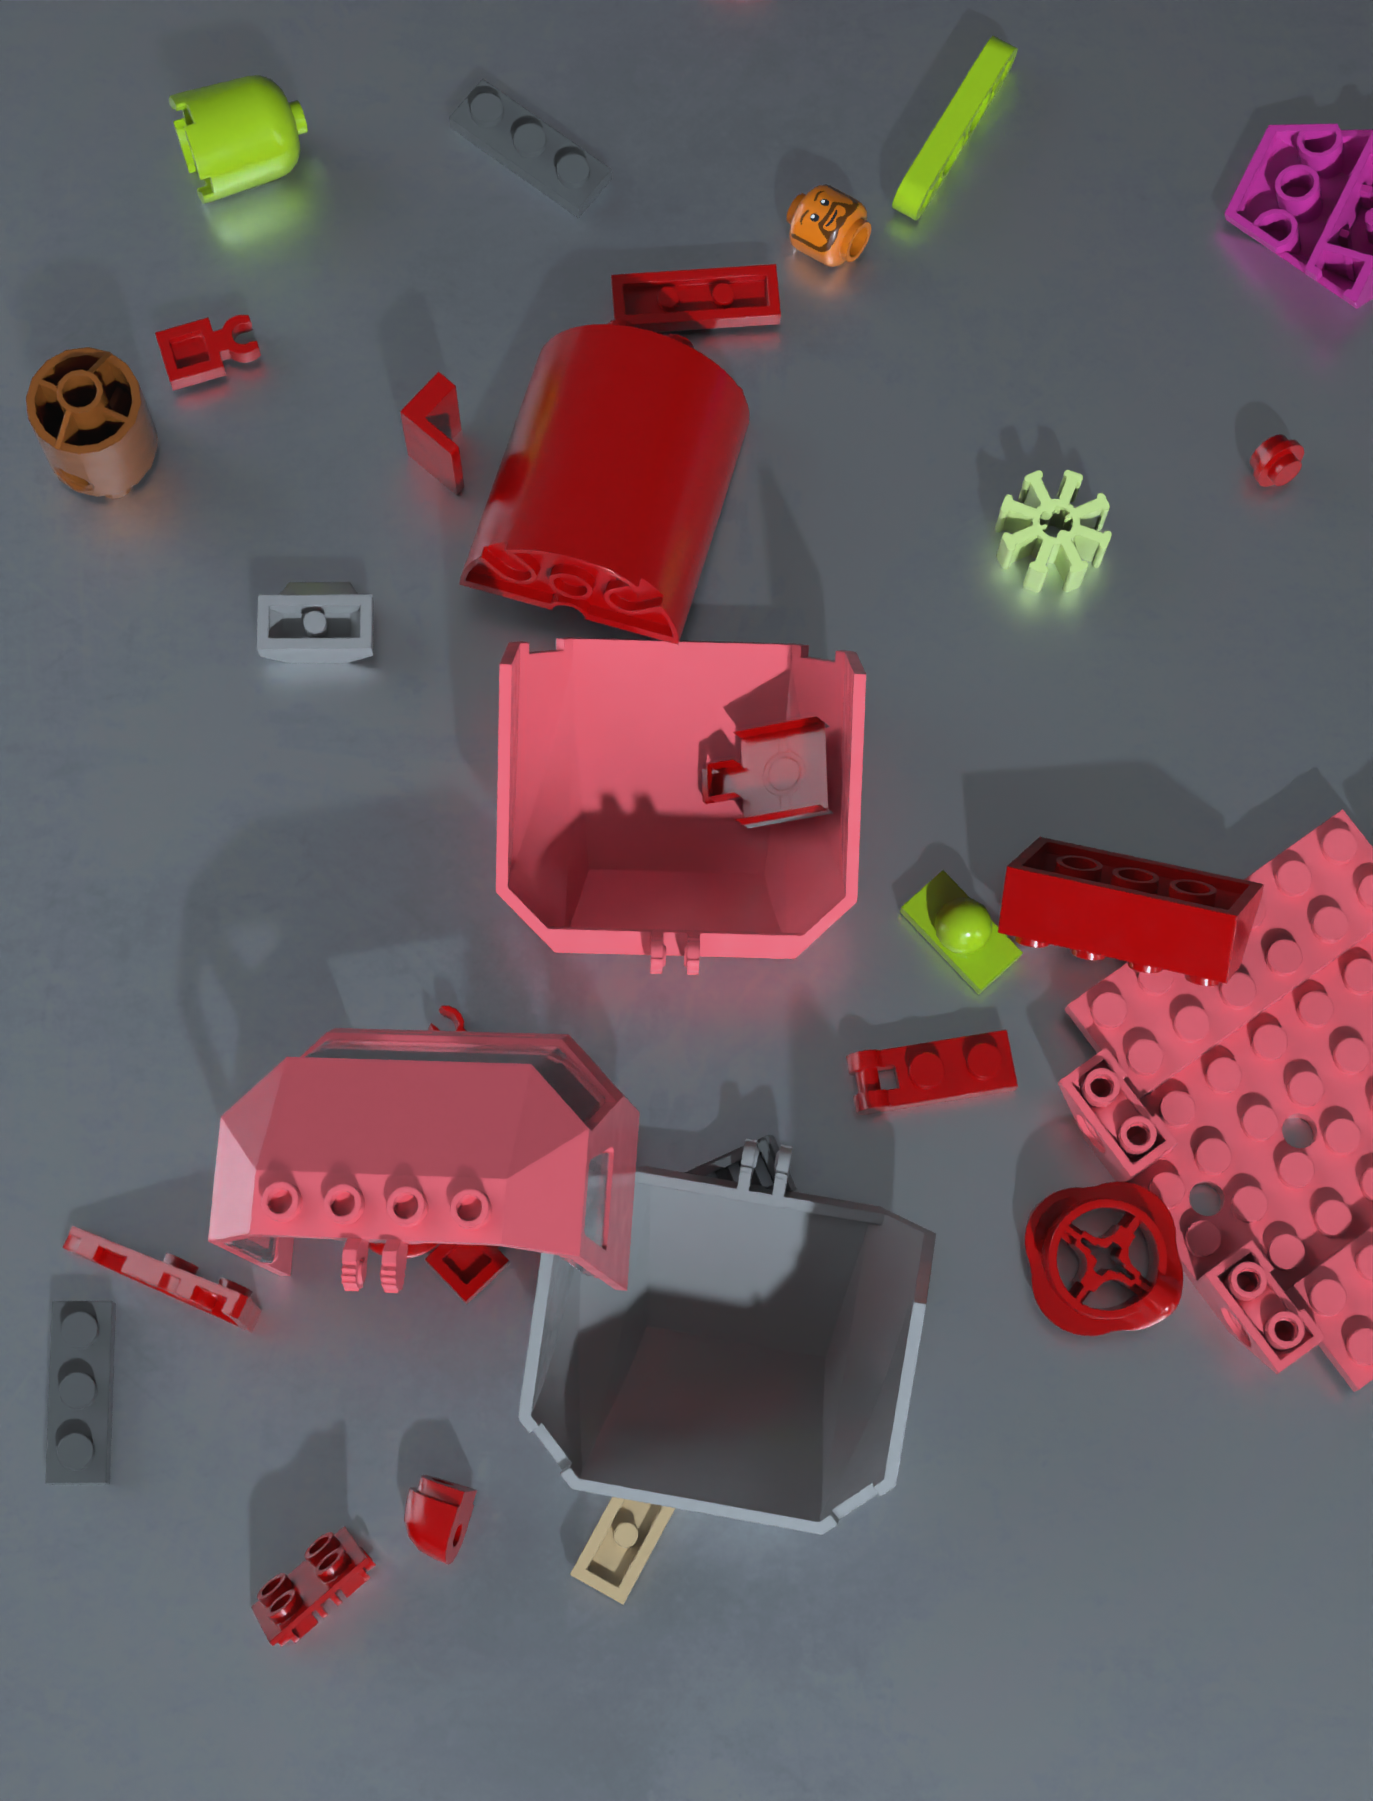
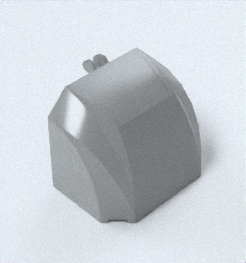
M745 1139L738 1182L649 1166L636 1167L627 1291L613 1289L599 1278L591 1276L585 1268L569 1257L541 1253L518 1419L528 1433L533 1431L562 1469L560 1475L573 1490L823 1535L837 1526L841 1518L877 1494L881 1497L896 1487L927 1303L936 1233L880 1206L794 1191L786 1192L793 1146L781 1144L780 1150L776 1153L774 1164L776 1174L773 1190L766 1189L765 1186L751 1184L754 1168L757 1166L759 1156L757 1140ZM589 1171L584 1229L585 1235L588 1238L593 1171Z

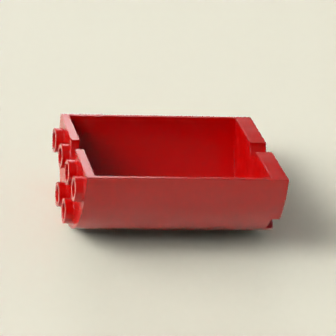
M615 319L608 322V324L578 326L552 337L543 346L538 356L460 576L459 585L550 610L558 605L570 606L580 611L586 620L679 645L749 425L750 412L742 388L718 364L694 349L693 344L687 338L677 334L663 335L637 328L625 320Z

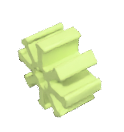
M1037 470L1025 476L1018 497L1019 502L1013 500V496L1009 494L1004 498L995 525V531L1002 532L1004 530L1007 532L1002 535L996 557L1002 569L1006 570L1009 568L1010 563L1032 555L1036 560L1029 564L1023 581V587L1037 593L1041 591L1048 573L1046 564L1054 563L1064 582L1063 591L1069 592L1080 587L1088 568L1087 561L1092 562L1094 568H1098L1102 562L1112 533L1108 530L1102 533L1099 530L1103 527L1110 504L1103 493H1099L1095 500L1074 508L1070 502L1076 500L1083 475L1071 470L1064 472L1057 492L1059 499H1051L1042 481L1043 472ZM1049 526L1060 529L1057 537H1052L1045 533Z

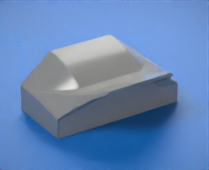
M289 582L283 591L277 595H258L257 651L259 656L286 663H349L373 656L374 600L372 594H358L350 582Z

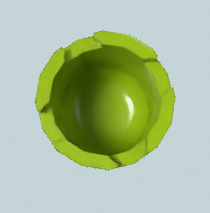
M261 75L246 76L169 96L171 108L176 111L182 110L183 118L175 120L173 123L188 172L190 174L197 171L200 180H203L205 183L204 187L197 188L198 197L203 204L280 179L289 174L298 163L301 152L299 135L308 132L305 116L299 101L288 102L283 90L270 78Z

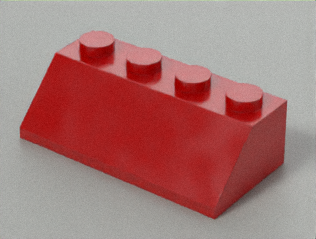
M1039 837L1006 868L998 933L1015 936L1017 943L1027 947L1044 948L1051 944L1069 948L1074 956L1085 960H1103L1109 957L1127 961L1131 969L1139 972L1159 973L1162 970L1185 974L1187 981L1197 985L1216 986L1220 982L1227 984L1241 965L1262 897L1264 884Z

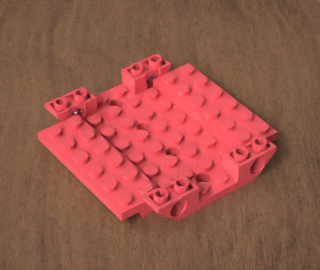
M1342 809L1244 879L1262 883L1264 887L1241 965L1227 984L1220 982L1216 986L1197 985L1187 981L1185 974L1162 970L1159 973L1139 972L1131 969L1127 962L1069 1003L1065 1008L1066 1013L1097 1054L1062 1078L1058 1085L1086 1143L1116 1182H1129L1147 1188L1156 1194L1167 1206L1176 1227V1243L1183 1272L1228 1332L1276 1374L1283 1371L1318 1345L1352 1391L1355 1392L1373 1380V847ZM1300 1118L1308 1123L1313 1135L1311 1144L1308 1147L1296 1148L1286 1142L1282 1133L1283 1123L1286 1119ZM1208 1185L1217 1191L1221 1202L1217 1214L1204 1216L1192 1208L1189 1195L1194 1186Z

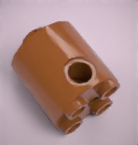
M85 347L65 350L47 360L32 377L26 395L28 420L53 472L61 482L78 493L96 497L106 496L111 499L127 495L132 486L138 484L152 467L158 448L157 430L139 382L128 364L111 352Z

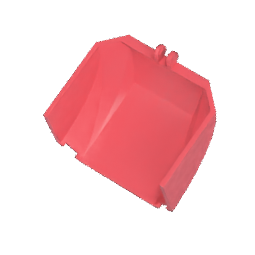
M580 637L556 638V650L529 652V642H509L499 664L496 893L555 953L651 955L650 974H662L663 967L666 965V956H684V966L687 969V975H699L700 957L796 959L857 903L866 672L857 653L840 650L836 651L835 660L808 657L809 645L796 643L680 640L679 645L652 639ZM815 716L830 726L825 728L828 809L833 814L747 828L735 820L743 818V798L711 804L703 803L702 769H707V764L733 759L742 765L741 738L733 732Z

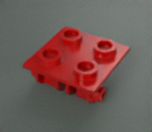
M345 1526L335 1535L332 1532H328L315 1540L304 1554L306 1560L288 1575L280 1573L273 1577L257 1594L258 1601L251 1606V1609L272 1646L278 1643L283 1647L290 1640L296 1644L319 1623L312 1614L314 1610L324 1619L329 1614L321 1605L330 1597L339 1606L343 1602L336 1594L337 1590L340 1589L348 1598L371 1578L368 1572L376 1566V1563L362 1547H359Z

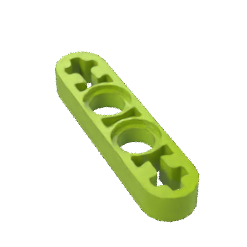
M992 36L988 40L903 178L893 199V209L915 221L922 216L1006 79L1016 58L1017 47L996 36Z

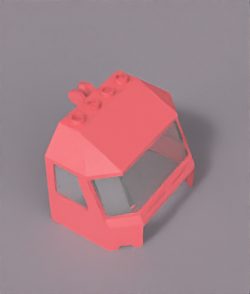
M334 1028L326 1032L300 1057H286L221 1116L208 1242L274 1274L291 1276L294 1238L346 1241L342 1253L341 1284H343L345 1291L359 1292L363 1288L367 1274L369 1243H385L380 1269V1280L384 1293H399L400 1290H403L408 1244L422 1243L502 1246L559 1255L586 1276L599 1278L615 1290L627 1291L640 1112L569 1034Z

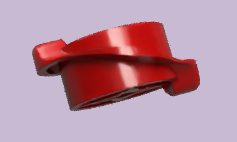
M1119 1181L1084 1188H1066L1045 1197L1030 1212L1025 1229V1249L1030 1264L1033 1295L1042 1313L1060 1329L1081 1336H1098L1121 1330H1140L1151 1327L1166 1319L1178 1307L1183 1290V1268L1177 1249L1176 1227L1169 1209L1152 1191L1134 1183ZM1098 1208H1109L1124 1214L1117 1225H1112L1105 1234L1098 1237L1092 1236L1072 1224L1080 1215ZM1138 1227L1142 1231L1149 1249V1267L1146 1278L1131 1264L1129 1259V1247L1136 1237L1133 1233ZM1061 1238L1075 1251L1079 1259V1269L1072 1279L1074 1284L1069 1290L1064 1286L1057 1267V1251ZM1081 1241L1086 1245L1099 1248H1107L1112 1245L1113 1250L1110 1253V1258L1116 1263L1115 1266L1123 1271L1126 1276L1121 1272L1103 1268L1095 1272L1093 1268L1096 1266L1097 1259L1091 1254L1092 1250L1082 1244ZM1109 1280H1114L1135 1293L1125 1302L1109 1308H1092L1083 1304L1090 1292L1095 1293L1099 1286Z

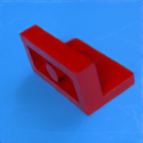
M438 371L400 411L408 456L457 495L465 486L460 450L458 445L452 441L462 430L456 385Z

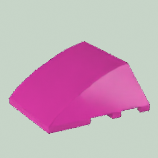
M1338 124L1268 125L1224 213L1225 220L1356 309L1373 299V129L1341 130Z

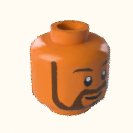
M827 184L816 186L807 194H799L791 203L786 216L787 223L791 224L789 231L791 245L798 251L828 267L839 266L845 261L853 262L857 259L867 245L871 234V224L867 221L866 207L860 201Z

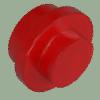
M1282 434L1270 437L1251 456L1250 465L1254 469V479L1262 487L1287 484L1301 470L1304 448L1297 440H1288Z

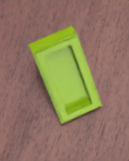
M944 870L936 875L900 909V913L978 995L1011 967L1023 954L1005 934L998 933V926L991 920L986 907L970 898Z

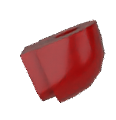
M421 1475L418 1488H409L404 1514L408 1537L418 1550L448 1565L454 1561L462 1546L474 1508L473 1503L477 1493L476 1489L441 1478Z

